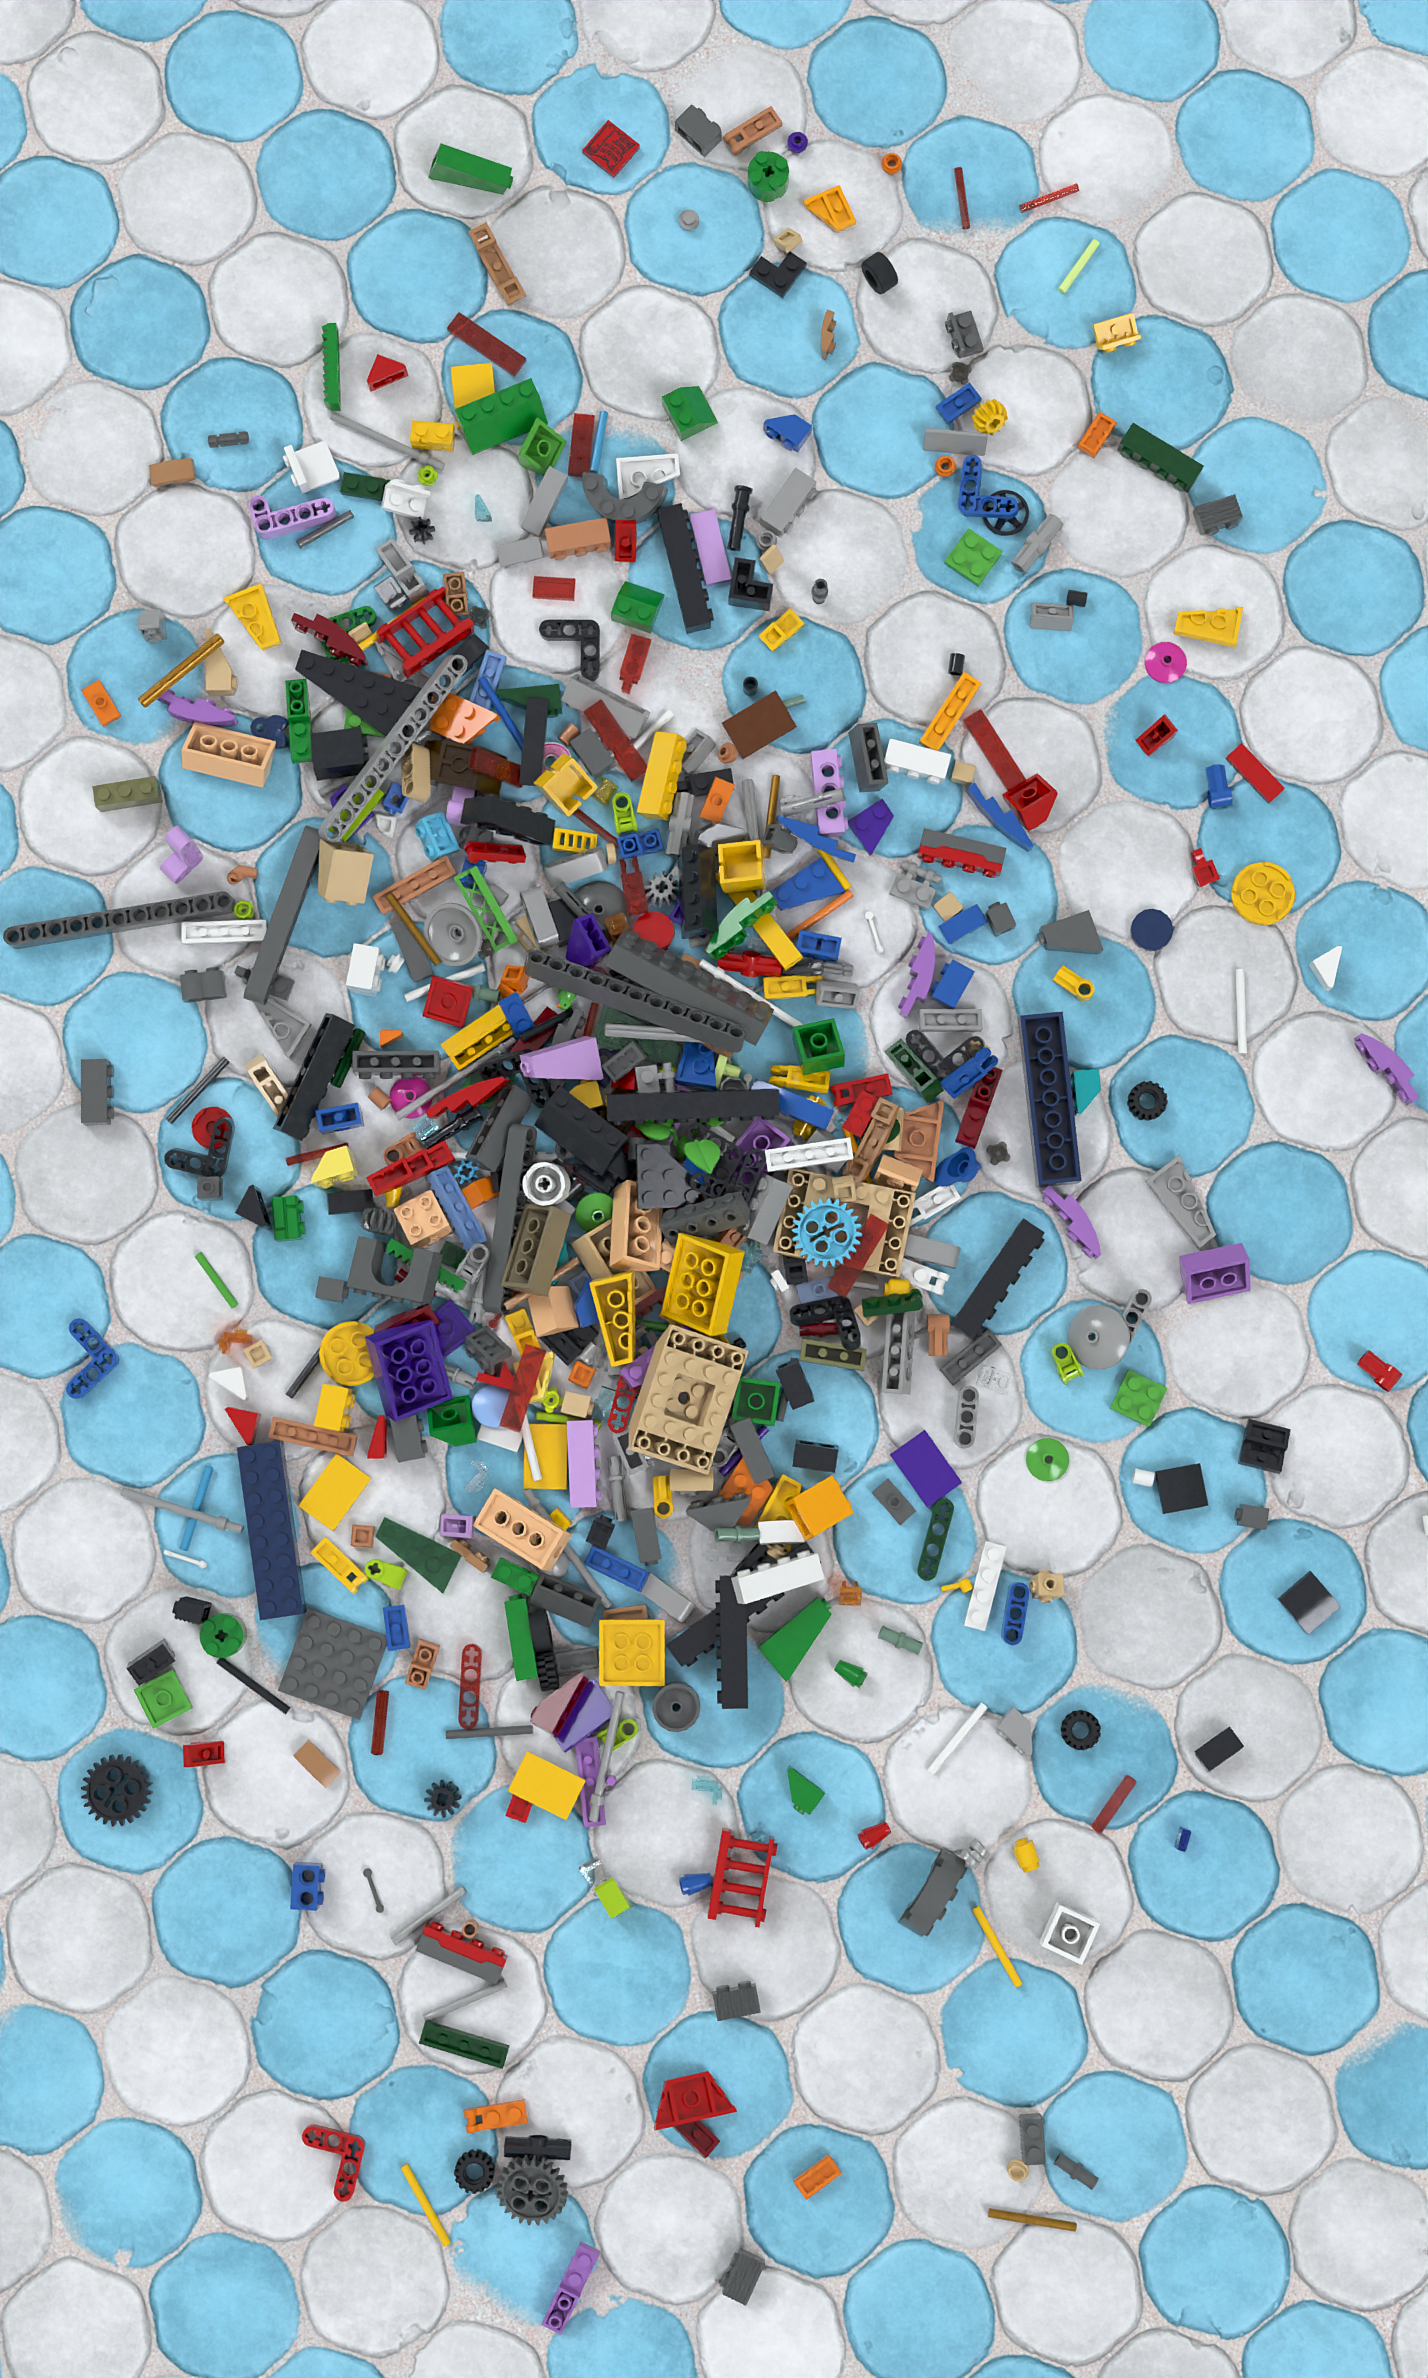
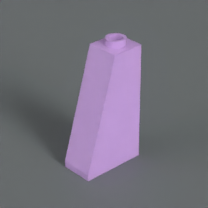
M583 1036L520 1055V1068L525 1077L604 1079L596 1037Z

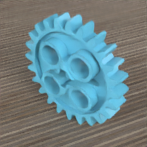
M828 1197L826 1203H823L822 1199L819 1198L818 1205L810 1201L812 1208L809 1209L803 1206L805 1213H797L801 1219L800 1221H793L798 1228L792 1229V1232L798 1234V1236L792 1238V1240L799 1242L795 1248L796 1250L803 1249L800 1256L808 1255V1263L814 1259L816 1267L820 1262H823V1267L826 1268L828 1262H831L834 1268L836 1265L835 1261H839L843 1265V1257L850 1260L849 1252H857L853 1246L861 1244L856 1240V1237H861L862 1233L856 1230L862 1226L861 1224H855L859 1219L858 1216L851 1217L854 1212L853 1208L846 1211L847 1203L839 1206V1199H836L834 1204H832L830 1197ZM830 1213H835L838 1216L837 1221L833 1224L826 1221V1217ZM810 1223L818 1224V1230L815 1233L807 1232V1226ZM841 1223L845 1224L844 1227L831 1231L830 1237L827 1238L823 1235L814 1242H810L811 1238L824 1234L823 1229L832 1230ZM840 1232L847 1234V1240L843 1243L836 1241V1236ZM820 1242L828 1244V1249L823 1253L818 1252L816 1249Z

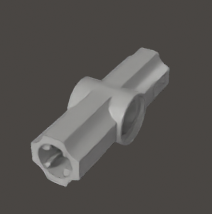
M1049 514L1038 529L1029 535L1023 544V548L1011 562L1017 571L1026 574L1037 558L1043 556L1051 545L1052 539L1064 525L1060 518Z
M676 792L673 814L670 816L669 839L666 855L673 858H678L681 848L687 845V836L690 835L691 812L694 795L690 793Z

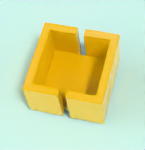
M562 754L550 766L552 770H546L534 784L559 813L569 817L582 804L579 800L572 798V796L575 795L585 801L598 787L572 757Z
M760 840L718 844L720 885L724 894L766 889L764 849Z
M323 1384L314 1426L345 1432V1428L349 1429L351 1416L348 1415L349 1409L354 1407L356 1395L353 1394L354 1390Z

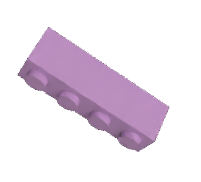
M594 1419L567 1420L570 1508L597 1507V1502L601 1501V1489H596V1480H600V1467L595 1466V1458H599V1445H595L594 1437H598V1424H594Z

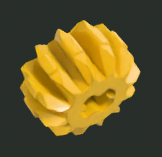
M987 399L984 404L980 403V407L974 409L975 414L971 416L975 429L980 433H987L991 436L995 431L1000 432L999 429L1006 426L1005 421L1008 419L1006 408L996 399L992 401Z

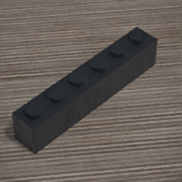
M682 503L658 508L657 516L686 634L710 629L711 621H714L712 609L707 608L706 601H709L707 589L702 588L701 582L704 581L702 569H698L696 564L699 561L697 549L692 548L691 542H694L692 529L688 530L686 522H690L687 509L683 510Z
M325 1013L273 1127L274 1130L299 1141H303L308 1135L309 1125L312 1119L316 1117L319 1103L326 1096L327 1086L336 1074V1066L345 1054V1046L353 1037L354 1024L334 1014Z
M1023 1218L950 1326L970 1340L974 1336L979 1338L985 1329L982 1326L985 1320H991L997 1310L994 1307L997 1302L1000 1301L1002 1303L1009 1293L1006 1289L1010 1283L1014 1285L1021 1276L1018 1273L1021 1267L1024 1266L1026 1268L1033 1257L1030 1254L1033 1249L1038 1250L1045 1239L1042 1236L1045 1232Z
M719 1575L720 1580H715V1593H720V1602H716V1615H720V1624H716V1637H720L721 1646H716V1658L721 1659V1668H717V1682H721V1690H717V1704H722V1709H748L746 1604H739L737 1602L731 1580L732 1577L738 1575Z

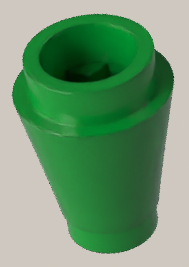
M841 1659L834 1669L852 1687L860 1688L868 1675L864 1668Z

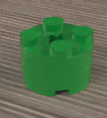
M760 151L749 163L747 183L752 195L756 199L763 202H772L774 199L781 198L788 189V162L778 153Z
M221 1613L208 1618L202 1624L200 1630L201 1646L208 1655L216 1658H226L238 1653L247 1640V1629L244 1622L231 1613ZM223 1630V1633H227L228 1637L223 1639L219 1637V1634Z

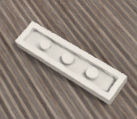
M267 920L181 922L182 944L262 942L268 928Z
M850 1138L769 1149L765 1150L768 1172L853 1160Z
M985 1541L964 1626L983 1631L986 1630L1006 1546Z

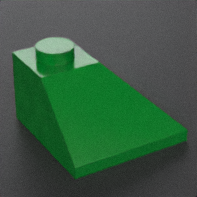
M469 1395L455 1397L427 1409L430 1436L455 1447L477 1442Z

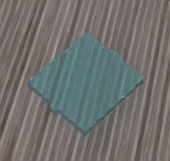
M605 1386L601 1387L598 1399L594 1402L596 1406L592 1418L608 1423L616 1390ZM625 1396L619 1397L617 1399V1406L621 1409L627 1408L629 1406V1399ZM634 1397V1401H633V1405H632V1409H631V1413H630V1416H629V1420H628V1424H627L626 1429L629 1427V1423H630V1420H631V1417H632V1414H633V1411H634V1408H635L636 1401H637V1398H638V1397ZM614 1409L613 1414L618 1415L616 1420L611 1421V1424L623 1427L624 1423L621 1422V1416L626 1417L627 1412H620Z

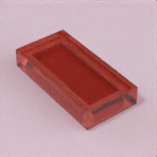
M534 576L532 597L533 599L574 601L576 579Z

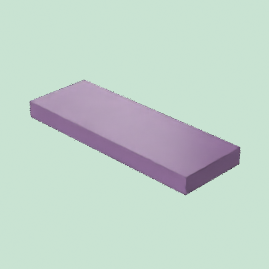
M715 509L690 514L689 517L706 587L731 581V574Z

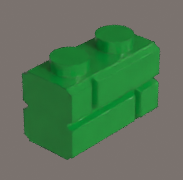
M296 1195L271 1198L275 1241L302 1240V1234H306L305 1221L301 1222V1213H304L303 1200H300Z
M502 1557L499 1558L491 1575L492 1579L529 1596L532 1595L540 1577L539 1574L513 1562L511 1563Z

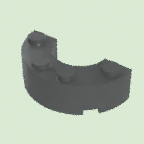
M583 472L582 476L583 489L587 500L603 518H607L612 523H615L616 519L637 520V524L646 521L647 518L657 513L658 508H661L668 493L665 485L644 482L642 489L636 496L629 499H618L610 495L607 479L604 475Z
M942 1847L931 1866L930 1873L914 1900L908 1904L898 1923L920 1937L928 1936L934 1927L935 1921L937 1919L941 1920L947 1911L945 1908L949 1900L953 1901L958 1893L956 1886L968 1869L965 1867V1860Z

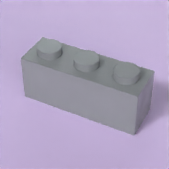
M795 468L762 515L760 525L772 531L779 538H782L784 533L788 534L794 525L792 522L795 517H800L804 512L806 501H811L817 492L815 489L816 481Z
M762 1173L755 1191L748 1202V1207L751 1210L748 1224L739 1226L736 1231L747 1238L767 1245L793 1186L778 1178Z

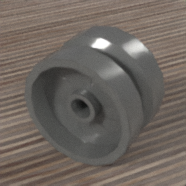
M674 1681L665 1684V1686H662L657 1691L653 1700L652 1711L654 1718L662 1728L668 1731L681 1732L689 1729L699 1717L700 1700L698 1694L693 1687L684 1682ZM674 1703L680 1704L681 1708L678 1711L673 1710L672 1705Z

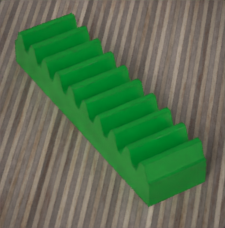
M327 323L322 326L324 333L322 334L324 341L322 342L324 348L322 350L324 355L323 370L325 373L323 374L325 381L323 383L325 388L323 391L325 396L324 403L326 408L331 411H341L339 330L336 323Z
M391 1238L387 1245V1253L392 1255L395 1252L394 1257L396 1259L402 1257L401 1261L405 1264L409 1261V1266H411L414 1251ZM440 1266L438 1283L441 1285L446 1283V1288L449 1290L454 1286L453 1292L456 1294L461 1290L463 1291L467 1282Z

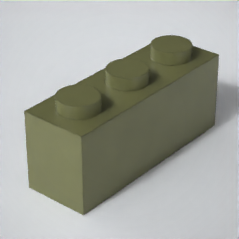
M156 776L92 786L95 807L100 812L163 803L160 782Z
M802 1339L799 1361L864 1371L867 1349L858 1348L849 1351L839 1344Z

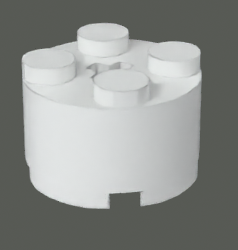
M540 1162L534 1164L525 1174L523 1190L525 1195L538 1205H557L568 1197L570 1178L565 1169L560 1165ZM550 1181V1185L548 1187L543 1186V1183Z

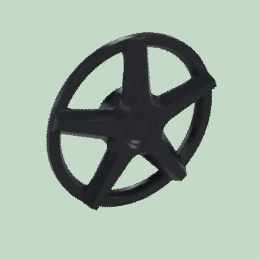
M1000 490L990 495L1006 497V493L1012 494L1022 501L1018 503L1019 510L1025 507V519L1022 524L1016 517L1011 519L998 518L995 527H993L988 519L983 517L985 525L995 535H1014L1025 527L1029 518V508L1027 502L1020 494L1011 490ZM989 502L983 505V510L986 512L993 510V507H987ZM1008 504V507L999 506V508H1006L1007 512H1010V509L1013 508L1011 504ZM1005 522H1009L1017 528L1012 531H1000Z

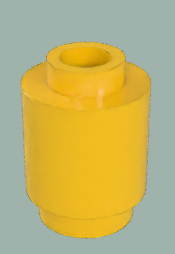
M1022 1838L1015 1841L1016 1845L1012 1849L1019 1868H1022L1024 1873L1039 1868L1038 1862L1040 1859L1033 1840L1028 1841L1027 1838Z

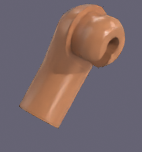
M239 865L228 873L227 881L229 884L235 885L245 877L256 879L258 869Z

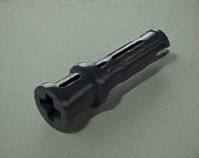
M743 485L734 487L736 494L734 503L731 505L733 518L727 549L731 551H740L745 517L746 513L750 510L748 504L753 489Z
M471 1105L470 1109L462 1114L458 1113L455 1120L423 1139L422 1142L428 1150L442 1141L448 1140L461 1130H469L471 1125L479 1120L483 1121L484 1118L478 1108Z

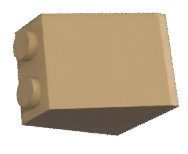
M320 839L318 894L324 898V901L329 903L344 901L345 904L356 906L357 903L365 904L374 854L360 844L340 841L329 842Z

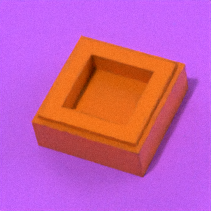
M576 1361L568 1380L588 1389L596 1369Z

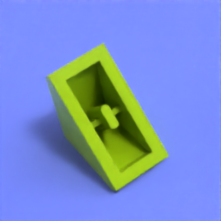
M613 1877L594 1888L611 1919L616 1918L633 1907Z

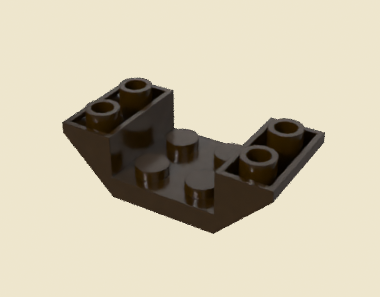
M443 739L425 741L424 747L430 753V785L438 786V783L476 790L478 795H500L508 759L506 756L484 747Z

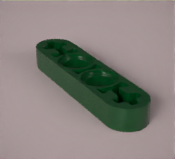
M939 1499L935 1503L917 1567L918 1576L925 1581L935 1578L954 1512V1505L948 1499ZM944 1502H947V1507L950 1508L949 1512L945 1511L943 1518H948L947 1523L940 1519H934L935 1515L940 1517L941 1510L938 1509V1506L943 1505ZM935 1523L943 1524V1534L935 1535L933 1533L932 1527ZM929 1544H936L938 1546L939 1552L936 1556L927 1554L926 1549ZM924 1556L930 1560H936V1564H930V1569L933 1570V1573L928 1574L927 1577H924V1573L921 1572V1568H926L928 1562L923 1561Z

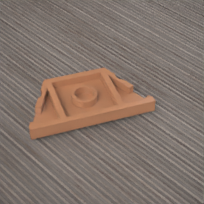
M942 1100L904 1113L901 1151H894L895 1159L922 1169L921 1176L929 1182H934L944 1107V1101Z

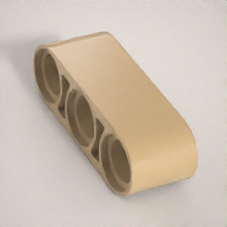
M412 742L401 757L402 794L424 803L429 798L431 791L430 753L427 748Z

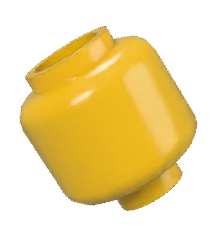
M890 1278L888 1283L884 1284V1296L893 1293H909L915 1287H911V1282L908 1279Z

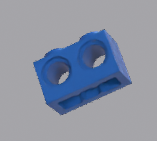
M800 930L797 950L802 957L837 962L842 938Z
M295 1862L293 1864L290 1909L317 1911L319 1906L323 1905L324 1892L321 1891V1883L325 1882L326 1872L325 1869H322V1863ZM304 1871H313L315 1875L314 1880H307L304 1877ZM304 1892L312 1894L313 1901L311 1903L303 1900L302 1895Z

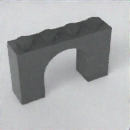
M358 1236L347 1281V1287L353 1288V1293L366 1295L367 1292L373 1293L372 1297L380 1299L390 1296L391 1301L399 1303L409 1300L410 1305L422 1307L423 1304H432L443 1257L442 1254L415 1248L410 1270L406 1278L397 1285L388 1286L381 1274V1265L387 1243Z

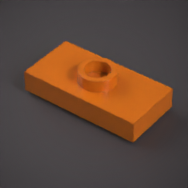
M1099 411L1077 445V448L1095 458L1117 422Z
M100 680L81 690L103 727L122 717Z
M715 776L699 816L710 821L720 822L735 784Z
M827 2154L796 2177L793 2182L807 2200L840 2176L842 2171L830 2154Z

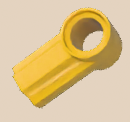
M1064 965L1052 980L1074 995L1080 1002L1089 1001L1094 993V985L1091 981L1083 979ZM1085 986L1089 989L1090 993L1082 995L1078 989Z
M670 1476L653 1477L654 1512L658 1518L668 1519L673 1514ZM662 1503H666L670 1507V1511L666 1515L658 1513V1506Z

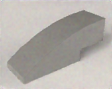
M550 466L548 467L528 508L521 529L537 537L541 536L568 483L567 475Z
M393 538L375 549L412 605L429 594L425 583Z

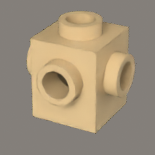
M1041 1570L1038 1574L1031 1577L1029 1590L1032 1592V1599H1040L1042 1603L1053 1602V1599L1057 1600L1063 1597V1574H1052L1050 1570Z

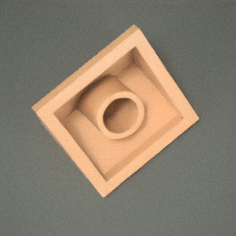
M883 1154L872 1183L878 1186L914 1193L923 1170Z
M551 1286L548 1296L531 1295L528 1297L537 1338L579 1328L569 1286Z

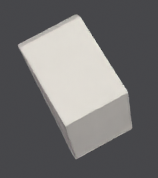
M1341 946L1335 947L1309 964V967L1326 991L1333 988L1342 950Z
M244 1367L210 1373L208 1376L243 1400L248 1401L250 1398Z

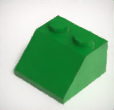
M699 386L680 387L662 396V406L680 441L718 423Z
M625 581L614 602L611 611V621L651 634L665 594Z

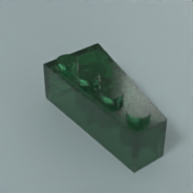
M603 1005L594 1036L596 1037L597 1044L621 1051L635 1040L648 1056L646 1059L660 1063L671 1062L673 1067L677 1065L682 1045L676 1041L606 1036L604 1029L607 1023L647 1025L627 1013Z

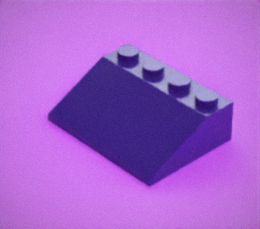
M430 1319L388 1328L364 1337L384 1413L387 1417L396 1422L453 1399L433 1320Z

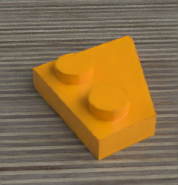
M840 185L803 200L805 208L837 233L856 225V219Z

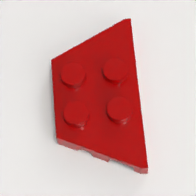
M709 2071L664 2081L654 2131L737 2112V2109L726 2098L721 2087L717 2086L715 2079Z

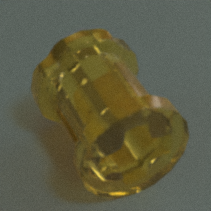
M602 778V784L597 792L592 794V798L602 805L608 806L609 799L613 792L618 790V786Z

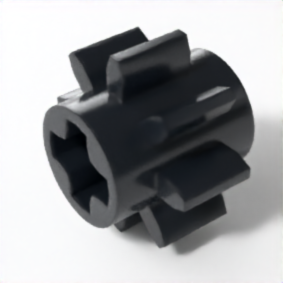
M419 516V520L416 522L411 521L413 529H410L409 533L410 535H415L413 538L415 543L419 540L425 545L428 539L433 540L431 532L436 530L434 526H430V519L425 521ZM420 528H424V533H420Z

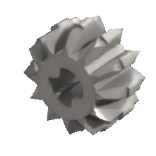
M661 871V877H658L657 873L654 872V880L651 878L646 879L649 885L644 886V890L648 891L645 897L646 899L652 898V905L659 901V907H663V902L666 901V904L670 906V898L675 901L677 900V896L674 893H679V888L674 886L678 884V880H672L673 874L671 873L665 877V871ZM660 885L665 886L663 893H659Z

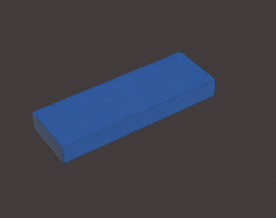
M592 1545L584 1562V1565L638 1592L642 1591L650 1572L595 1545Z

